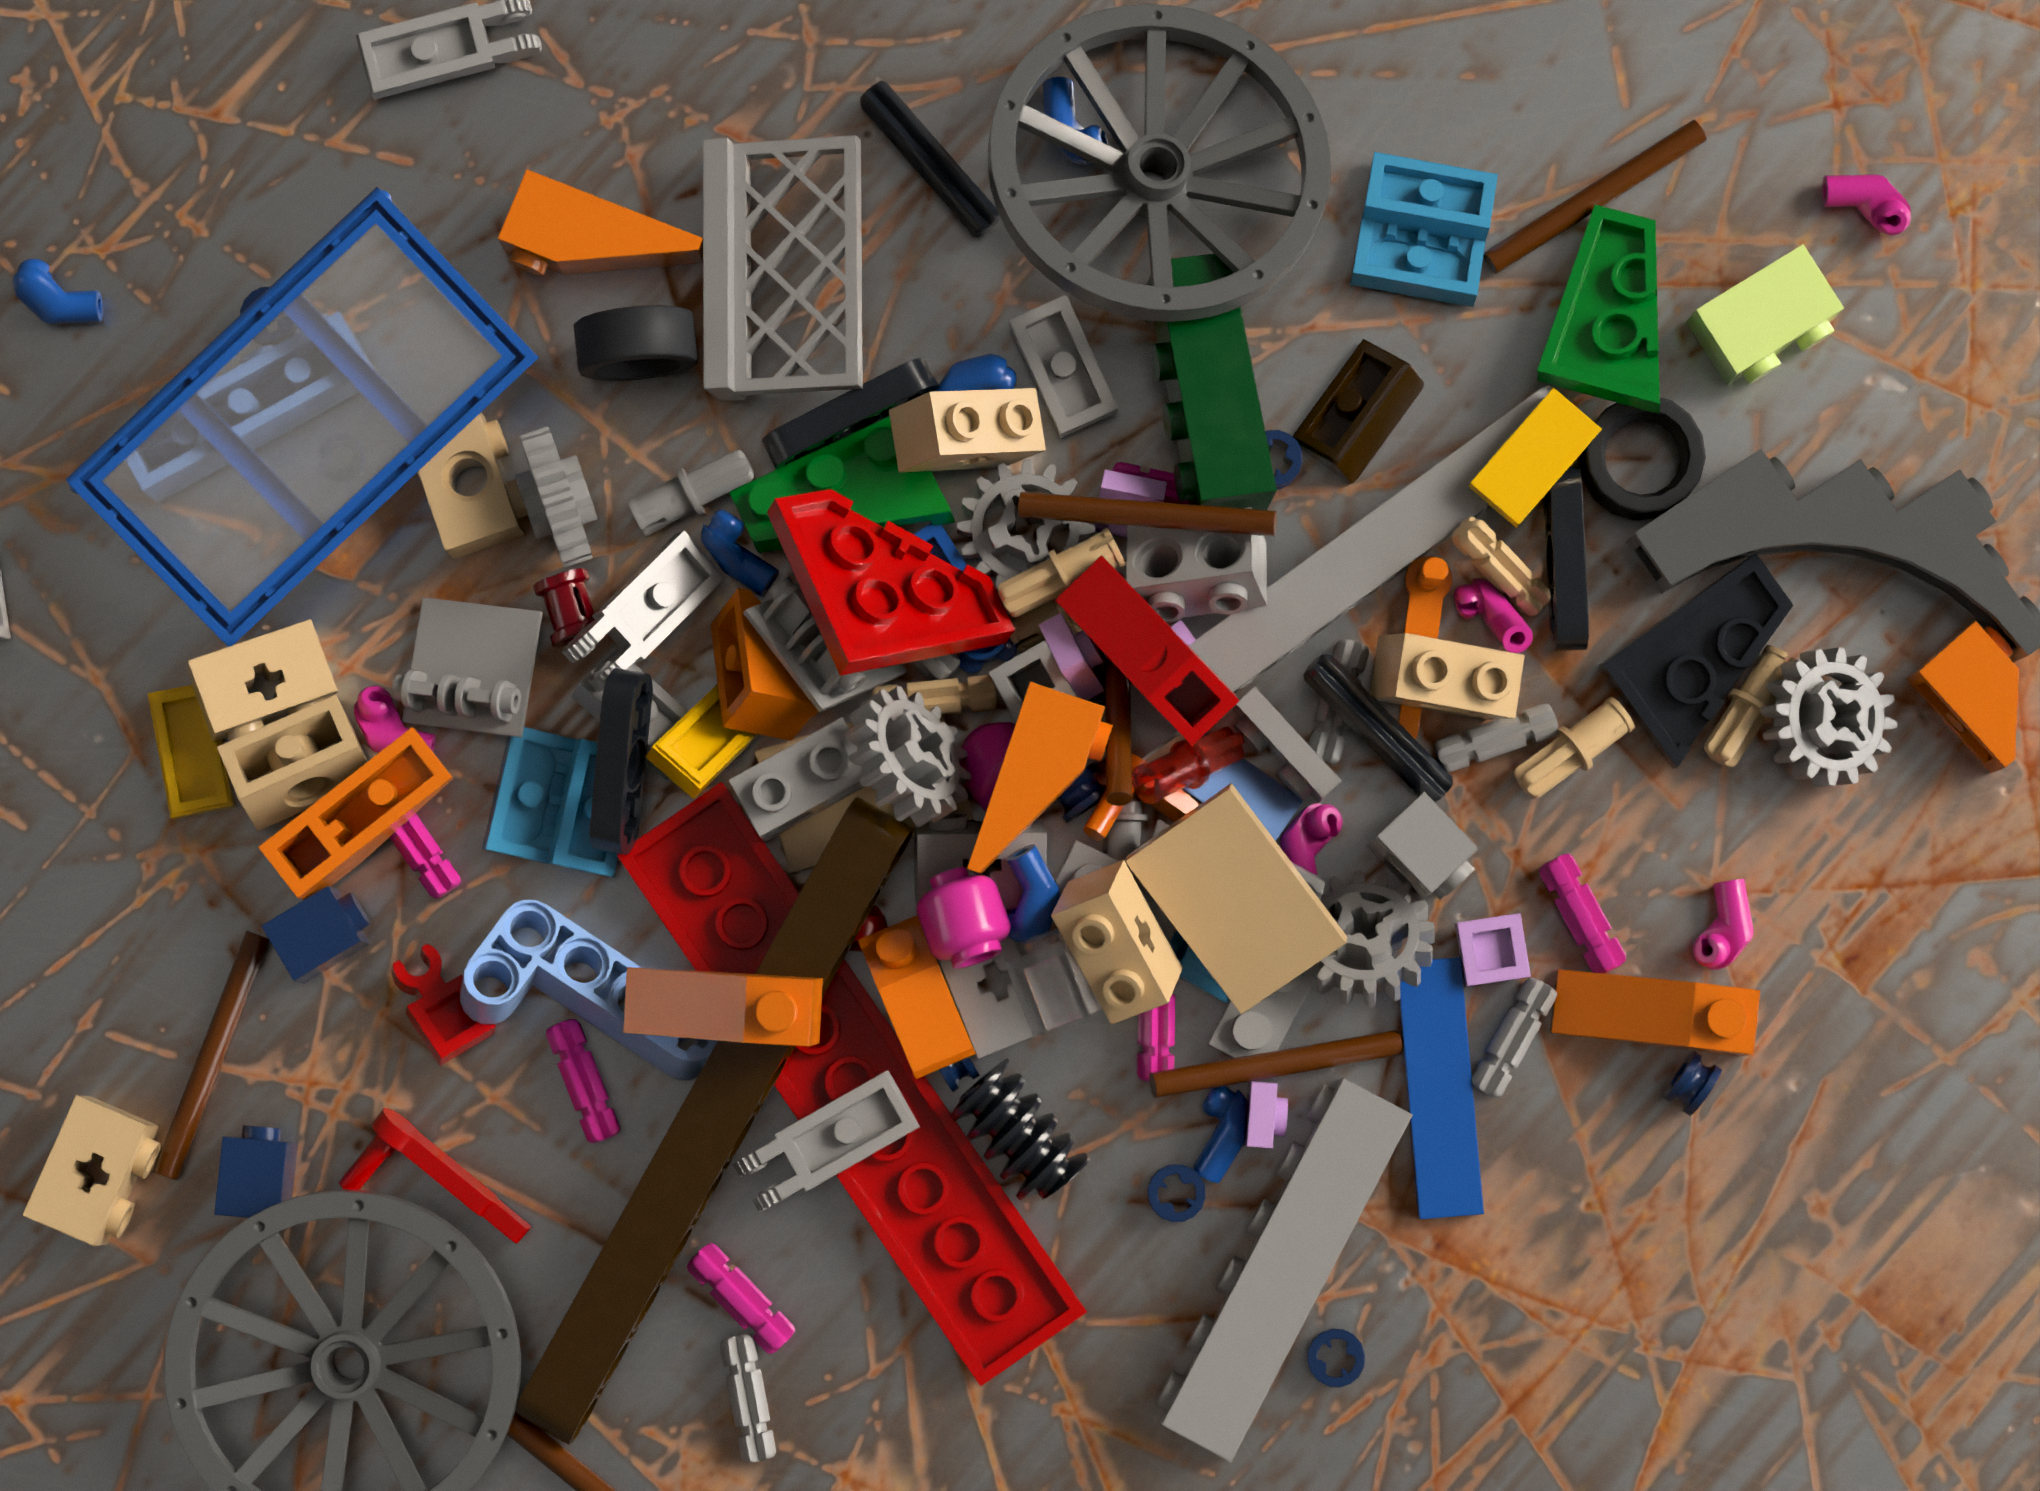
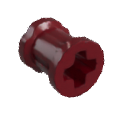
M577 568L544 578L533 585L535 595L544 599L554 629V633L550 636L553 647L568 645L582 629L595 620L592 617L595 612L585 585L590 579L587 569Z

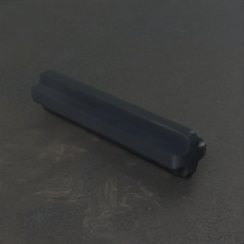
M879 81L867 89L860 98L861 108L974 237L979 238L993 229L1000 220L996 207L885 81Z
M1322 654L1307 667L1303 674L1304 681L1418 796L1425 791L1434 802L1439 801L1445 796L1453 785L1452 776L1333 655Z

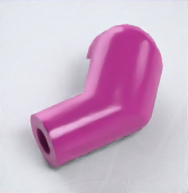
M1877 174L1825 175L1823 178L1822 200L1824 207L1855 206L1874 228L1886 235H1898L1909 226L1911 220L1910 205L1884 176Z
M1474 578L1472 579V584H1463L1455 589L1454 602L1460 616L1470 619L1480 614L1482 620L1508 652L1520 653L1530 646L1533 638L1532 630L1516 609L1489 580Z
M369 686L359 693L357 702L354 705L355 720L368 746L373 751L379 753L410 728L404 727L392 701L391 694L385 688ZM416 730L434 752L436 735Z
M1314 803L1305 807L1282 833L1280 838L1282 851L1291 862L1318 876L1315 856L1332 837H1336L1340 833L1343 826L1341 813L1331 804Z
M1745 879L1713 884L1718 917L1695 940L1693 945L1695 960L1700 965L1711 970H1720L1731 965L1752 940L1754 929Z

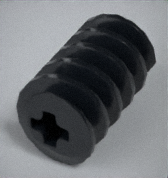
M1007 1058L992 1068L962 1094L950 1116L955 1121L973 1114L976 1120L969 1130L967 1137L970 1140H974L989 1134L992 1137V1141L983 1155L985 1159L990 1160L1006 1154L1009 1160L999 1175L1003 1181L1022 1174L1025 1180L1016 1194L1017 1198L1023 1200L1038 1194L1043 1200L1073 1179L1087 1165L1090 1158L1086 1153L1066 1158L1075 1142L1069 1133L1049 1138L1059 1120L1053 1113L1033 1118L1042 1102L1037 1093L1017 1099L1026 1080L1020 1073L1000 1078L1009 1063Z

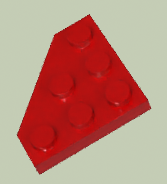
M832 489L775 498L768 509L769 519L840 676L1005 644L1015 631L990 576L968 564L962 571L930 553L933 547L932 544L890 521H887L884 527L869 520L851 510L854 501Z

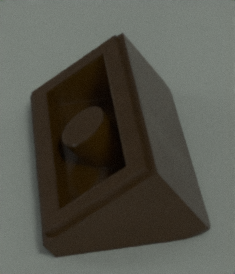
M1363 339L1292 437L1297 440L1303 451L1341 478L1354 483L1424 387V382L1410 363Z

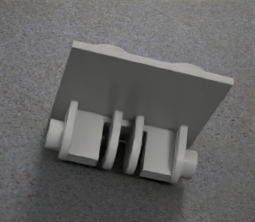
M789 577L780 580L770 589L769 594L772 599L746 609L743 613L819 713L867 692L876 686L900 677L907 672L902 664L840 676L799 584H794Z
M423 597L411 669L405 675H396L392 685L393 698L395 700H402L404 705L402 722L522 738L543 612Z

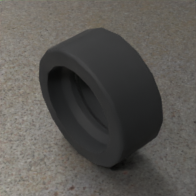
M646 305L615 308L584 316L573 325L578 371L582 377L606 381L648 379L676 374L688 370L698 363L694 317L690 310L682 307Z
M1661 397L1660 414L1620 403H1614L1607 407L1595 421L1602 430L1579 456L1582 480L1593 499L1612 514L1633 520L1657 518L1686 499L1699 483L1706 460L1703 435L1691 414L1672 400ZM1647 421L1658 424L1671 434L1678 446L1680 461L1677 473L1668 486L1656 493L1640 495L1626 491L1614 482L1607 470L1605 451L1608 440L1617 429L1629 422Z

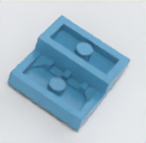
M1374 152L1350 285L1474 307L1478 295L1485 242L1490 229L1498 174Z
M524 727L522 738L508 736L482 850L614 878L618 861L617 853L593 849L590 843V821L598 743L585 739H572Z

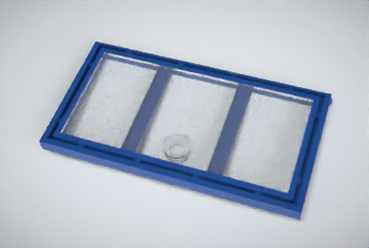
M376 187L65 480L69 484L70 490L75 494H79L187 606L230 647L245 635L539 357L394 205L391 195L387 191Z

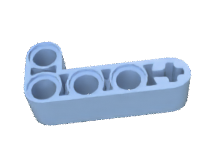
M522 900L510 906L470 958L464 970L460 990V1003L464 1012L472 1020L481 1024H496L506 1020L515 1011L531 987L534 986L668 1076L678 1080L697 1078L717 1043L716 1040L696 1039L698 1044L692 1045L687 1051H684L677 1044L678 1041L683 1042L687 1038L623 1033L624 1013L620 1010L618 1003L625 999L627 967H642L547 904L537 900ZM522 927L536 930L544 941L534 947H525L518 944L513 939L511 933ZM573 963H584L595 971L597 978L587 983L577 982L566 974L564 968ZM484 977H494L502 981L508 991L499 997H487L475 988L474 983Z

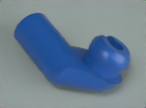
M1057 76L1043 82L1045 115L1109 145L1107 134L1101 130L1100 126L1094 124L1084 129L1076 119L1074 83L1071 79ZM1060 147L1073 163L1080 165L1091 164L1090 161Z
M28 259L18 266L17 273L13 277L15 295L41 321L48 324L102 321L103 301L99 290L64 292L52 279L49 265L39 259Z
M990 353L953 364L934 392L1013 389L1016 385L1017 376L1016 372L1010 366H1007L1006 359Z
M725 510L716 511L712 516L710 524L703 525L701 531L702 543L723 572L760 596H764L775 582L779 570L736 542L737 538L744 531V524L740 519Z
M1031 844L1017 850L1007 858L1008 864L1023 889L1017 908H1014L1012 913L1007 915L1011 925L1008 936L1019 943L1027 941L1035 943L1049 933L1053 922L1051 914L1061 896L1060 889L1036 845Z
M1228 1086L1212 1088L1202 1105L1205 1114L1215 1117L1219 1121L1193 1164V1169L1200 1176L1213 1183L1221 1182L1246 1139L1248 1101L1239 1089L1234 1092Z

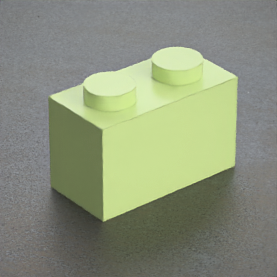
M1802 244L1696 309L1686 323L1726 385L1741 376H1744L1748 384H1751L1781 365L1776 356L1778 353L1795 343L1803 352L1831 335L1835 330L1829 322L1844 307L1806 247Z

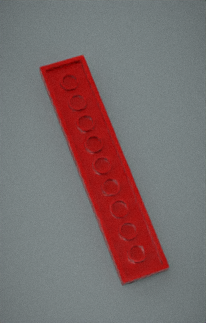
M720 782L637 839L629 854H616L696 971L755 974L799 896V892L723 782ZM844 959L822 998L819 1044L796 1046L774 1086L799 1121L889 1070L920 1128L836 1176L978 1384L983 1386L1086 1314L1087 1311L956 1120L952 1119L951 1113L925 1076L918 1079L915 1078L898 1036Z

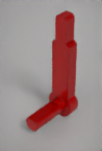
M383 1108L374 1119L371 1126L377 1135L338 1182L342 1189L361 1190L385 1159L392 1157L398 1150L474 1213L486 1219L512 1242L518 1244L531 1229L530 1224L499 1200L495 1193L421 1134L406 1118L389 1108Z

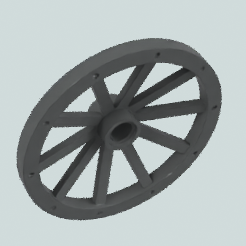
M1137 4L1103 9L1073 20L1047 35L1026 54L1008 78L997 102L988 143V175L996 209L1007 232L1028 261L1047 279L1079 300L1107 312L1147 321H1188L1216 316L1241 307L1272 289L1293 269L1307 250L1322 218L1329 194L1331 159L1328 137L1321 114L1300 77L1280 55L1250 32L1212 14L1173 5ZM1146 39L1144 136H1138L1085 54L1086 51L1113 42ZM1166 40L1200 47L1228 60L1173 136L1165 134ZM1065 63L1122 152L1027 106V103L1046 78ZM1244 72L1251 75L1269 93L1286 117L1195 153L1189 154L1188 152ZM1017 127L1082 157L1113 174L1021 184L1016 162ZM1295 139L1301 163L1302 183L1300 195L1198 177L1197 175ZM1143 172H1158L1167 180L1155 181L1145 176ZM1121 196V200L1072 253L1051 236L1031 208V206ZM1190 198L1293 217V220L1273 247L1258 260L1254 261ZM1174 214L1234 273L1208 283L1173 287L1167 215ZM1136 215L1147 219L1152 286L1122 280L1090 266Z
M348 1189L317 1191L279 1202L251 1216L226 1234L198 1264L181 1293L168 1330L164 1360L166 1399L178 1440L188 1460L212 1491H262L252 1483L329 1398L333 1400L320 1491H342L354 1401L358 1402L403 1491H470L486 1472L500 1450L514 1416L521 1382L519 1334L509 1299L495 1271L473 1243L449 1222L413 1202L384 1193ZM348 1218L341 1325H338L278 1233L279 1231L314 1220ZM369 1221H375L409 1233L431 1246L435 1251L365 1328L362 1324ZM260 1244L320 1337L311 1336L212 1296L235 1263L250 1249ZM451 1264L470 1288L480 1307L486 1325L383 1345L381 1340L442 1271ZM203 1317L309 1358V1361L200 1388L196 1386V1346ZM491 1346L492 1385L485 1416L483 1417L387 1369V1365ZM350 1347L361 1355L364 1362V1370L361 1377L348 1379L337 1373L332 1360L336 1348ZM313 1381L314 1387L237 1470L228 1461L215 1442L201 1408ZM376 1388L475 1437L472 1445L456 1467L429 1490L425 1487Z

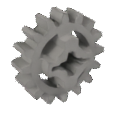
M548 426L520 435V441L530 470L516 474L515 478L535 538L539 539L552 534L564 568L592 559V553L582 524L597 520L598 518L577 456L574 455L560 460Z
M1024 459L1021 466V474L1012 475L1004 463L999 464L998 482L992 484L989 480L980 476L976 480V486L982 497L979 500L964 497L962 500V508L967 513L973 515L972 520L958 522L957 534L972 537L973 541L960 549L963 559H974L977 557L980 559L981 562L976 569L988 576L992 573L997 577L995 585L997 593L998 586L1002 582L1024 572V570L1010 568L999 562L994 556L999 557L1009 554L1025 561L1027 569H1030L1050 559L1047 547L1052 536L1063 532V529L1069 527V536L1063 551L1077 545L1079 539H1088L1095 535V526L1089 523L1026 518L1030 524L1040 522L1042 525L1036 529L1035 551L1037 555L1033 553L1030 543L1026 544L1022 535L1010 536L1016 530L1015 505L1018 506L1020 493L1025 492L1024 489L1036 490L1045 494L1074 495L1078 482L1072 478L1061 486L1055 483V465L1050 464L1045 469L1043 475L1039 476L1033 474L1031 459ZM1001 498L1004 512L999 524L988 527V530L983 532V524L987 512Z
M1840 647L1823 651L1822 649L1801 652L1800 660L1784 662L1780 666L1786 680L1768 682L1766 688L1776 697L1774 705L1761 707V714L1774 718V727L1763 733L1764 740L1779 741L1781 748L1773 758L1777 764L1795 762L1791 774L1793 779H1812L1814 787L1854 784L1858 782V774L1874 773L1878 770L1876 760L1872 755L1890 753L1892 747L1882 738L1883 730L1897 728V721L1890 717H1885L1884 708L1890 706L1895 701L1894 695L1879 694L1877 687L1885 677L1881 671L1864 673L1867 657L1863 655L1847 657L1845 648ZM1821 676L1832 677L1840 681L1842 685L1838 688L1833 680L1824 681ZM1821 748L1825 755L1835 754L1837 759H1828L1815 751Z
M897 686L889 692L882 689L860 704L861 707L850 714L849 718L855 726L845 732V738L857 746V751L848 756L849 761L855 765L862 766L863 771L861 772L863 776L860 778L859 783L862 787L870 786L873 791L877 790L875 802L877 806L882 807L888 802L891 803L896 820L901 822L911 815L916 826L921 827L930 820L934 824L958 809L957 804L967 799L968 794L962 785L971 780V774L961 767L959 763L968 756L967 751L960 747H955L953 743L956 741L954 737L958 732L955 726H947L945 722L940 723L941 709L938 706L930 711L924 708L921 693L915 692L907 698L901 686Z
M1361 870L1354 872L1353 884L1344 886L1342 881L1336 876L1329 878L1330 894L1328 896L1322 894L1320 901L1332 917L1338 921V925L1347 935V942L1303 972L1304 977L1318 974L1317 989L1322 995L1334 987L1341 989V1004L1344 1005L1350 1003L1354 994H1363L1367 1006L1375 1007L1376 993L1383 991L1393 1001L1399 1000L1400 982L1404 981L1409 985L1417 987L1421 983V968L1419 966L1430 967L1433 961V947L1430 944L1435 943L1434 922L1427 921L1428 904L1425 900L1411 903L1412 886L1407 882L1400 885L1395 891L1388 888V873L1381 872L1375 884L1366 883L1365 876ZM1408 937L1402 953L1394 959L1392 952L1402 948V939Z

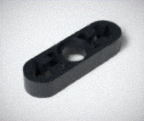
M924 357L916 358L864 383L863 389H852L777 427L768 433L761 442L777 470L889 417L890 409L928 392H934L939 387V384Z
M1569 467L1543 497L1547 586L1551 594V599L1548 602L1549 628L1553 651L1586 650L1589 640L1582 478L1579 467Z
M614 668L610 672L604 686L590 821V843L592 848L596 850L627 855L633 849L638 836L653 694L652 679L648 673Z

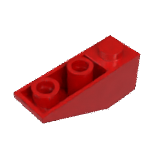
M1102 555L1055 599L1146 699L1192 746L1240 701L1225 682Z

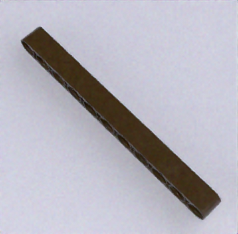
M857 796L841 818L755 974L823 978V998L904 853L914 828L902 821L896 820L895 817ZM717 1041L517 1401L514 1414L569 1446L575 1441L593 1412L796 1046Z

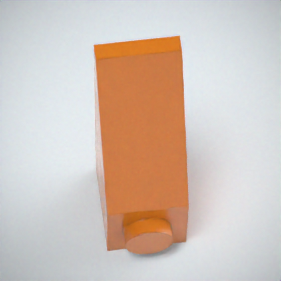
M528 169L525 171L498 236L504 251L511 254L508 262L523 271L537 276H544L546 269L562 275L703 263L702 237Z
M1033 682L1029 683L967 867L968 870L982 874L1085 771L1089 758L1101 762L1113 725L1101 721L1105 706Z
M411 727L258 848L296 897L305 900L323 888L331 887L361 864L454 778L415 728Z
M627 967L623 1033L757 1044L816 1045L819 1044L823 978Z
M1557 970L1555 982L1557 997L1553 1003L1550 1033L1739 1057L1754 1055L1760 990L1688 981Z

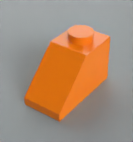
M738 588L710 624L723 727L792 741L807 721L816 716L818 710L743 614L746 609L762 602L750 590Z
M1975 621L1958 631L1905 679L1990 773L2006 768L2015 760L2019 668L2009 658L2013 655V651L2008 642L1993 628L1986 626L1983 629Z
M917 915L858 940L916 1079L976 1054L937 960L929 950Z

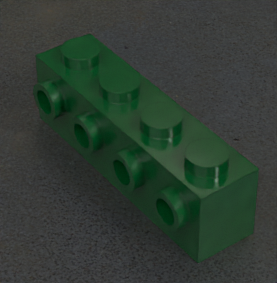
M1214 253L1171 259L1173 287L1208 283L1234 273ZM1151 274L1147 284L1144 285L1152 286ZM1241 307L1216 316L1196 320L1174 322L1144 320L1146 323L1154 322L1158 343L1152 344L1151 348L1152 367L1156 381H1165L1169 403L1163 404V424L1167 440H1177L1181 463H1175L1174 480L1179 500L1188 501L1191 505L1231 508L1251 507L1252 509L1267 510L1277 491Z

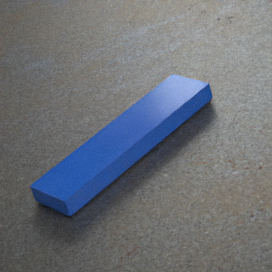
M1461 957L1433 959L1430 967L1419 966L1421 968V983L1417 987L1409 985L1404 981L1400 982V999L1398 1000L1408 1112L1413 1114L1409 1121L1418 1219L1484 1214Z

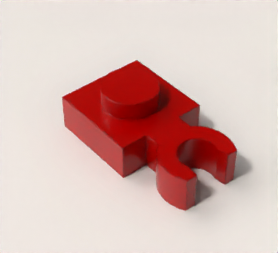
M426 944L421 947L420 956L427 965L428 971L424 975L413 976L406 971L405 966L398 960L393 963L392 978L395 985L402 992L417 997L418 1000L407 1006L406 1015L439 1066L494 1035L496 1025L481 1024L472 1020L464 1012L460 1003L463 975L461 974L445 983L441 977V956L433 946Z

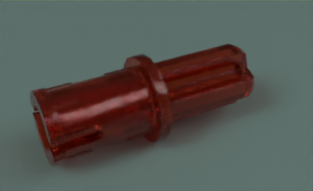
M1225 726L1201 737L1193 746L1186 739L1177 741L1173 744L1169 753L1148 763L1136 766L1132 771V786L1136 789L1154 780L1155 786L1138 794V797L1143 802L1151 805L1160 802L1164 797L1185 787L1190 789L1200 788L1208 782L1210 775L1243 759L1245 755L1242 744L1245 742L1244 737L1240 732L1234 733L1230 727Z

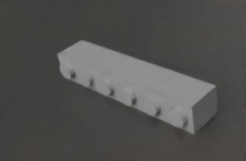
M1345 1078L1339 1079L1334 1089L1323 1084L1306 1116L1307 1119L1316 1124L1305 1145L1303 1146L1293 1141L1276 1173L1277 1176L1286 1180L1274 1203L1263 1198L1246 1230V1233L1256 1237L1244 1260L1236 1256L1231 1258L1216 1287L1217 1291L1225 1294L1214 1318L1205 1313L1202 1314L1186 1344V1348L1195 1352L1184 1375L1174 1370L1172 1371L1155 1405L1165 1410L1159 1420L1161 1425L1232 1462L1413 1114Z

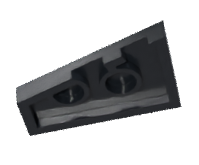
M1754 554L1598 666L1672 769L1678 768L1690 751L1689 748L1707 722H1710L1723 705L1725 697L1745 669L1751 666L1794 605L1760 557Z

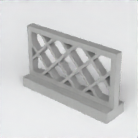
M856 135L732 143L728 138L703 139L704 389L720 401L746 400V395L863 389L861 140ZM844 154V175L827 194L822 192L804 175L822 155ZM803 156L796 165L786 158ZM777 158L790 171L763 198L751 186V160ZM801 180L821 200L794 227L774 207ZM843 195L844 211L835 204ZM751 196L760 203L752 212ZM832 209L844 221L845 237L825 256L805 236ZM770 213L790 234L764 260L751 248V232ZM801 242L821 263L797 289H794L774 269ZM844 256L845 274L836 266ZM751 258L760 265L752 275ZM832 271L845 284V300L826 319L805 298ZM770 275L790 296L764 322L751 309V294ZM801 304L822 325L796 352L775 330ZM844 319L845 336L836 328ZM751 320L760 327L753 336ZM832 333L845 346V373L819 374L806 360ZM770 337L791 358L773 377L752 378V355ZM800 366L809 374L792 376Z

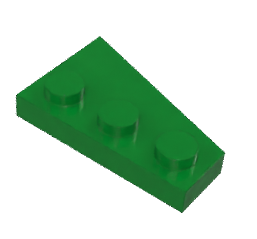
M1594 205L1537 369V381L1660 414L1656 220Z
M890 416L729 492L758 553L783 549L767 514L775 498L832 489L854 501L851 510L884 527L887 521L897 526L931 521L933 526L955 523L952 511L931 471H898Z

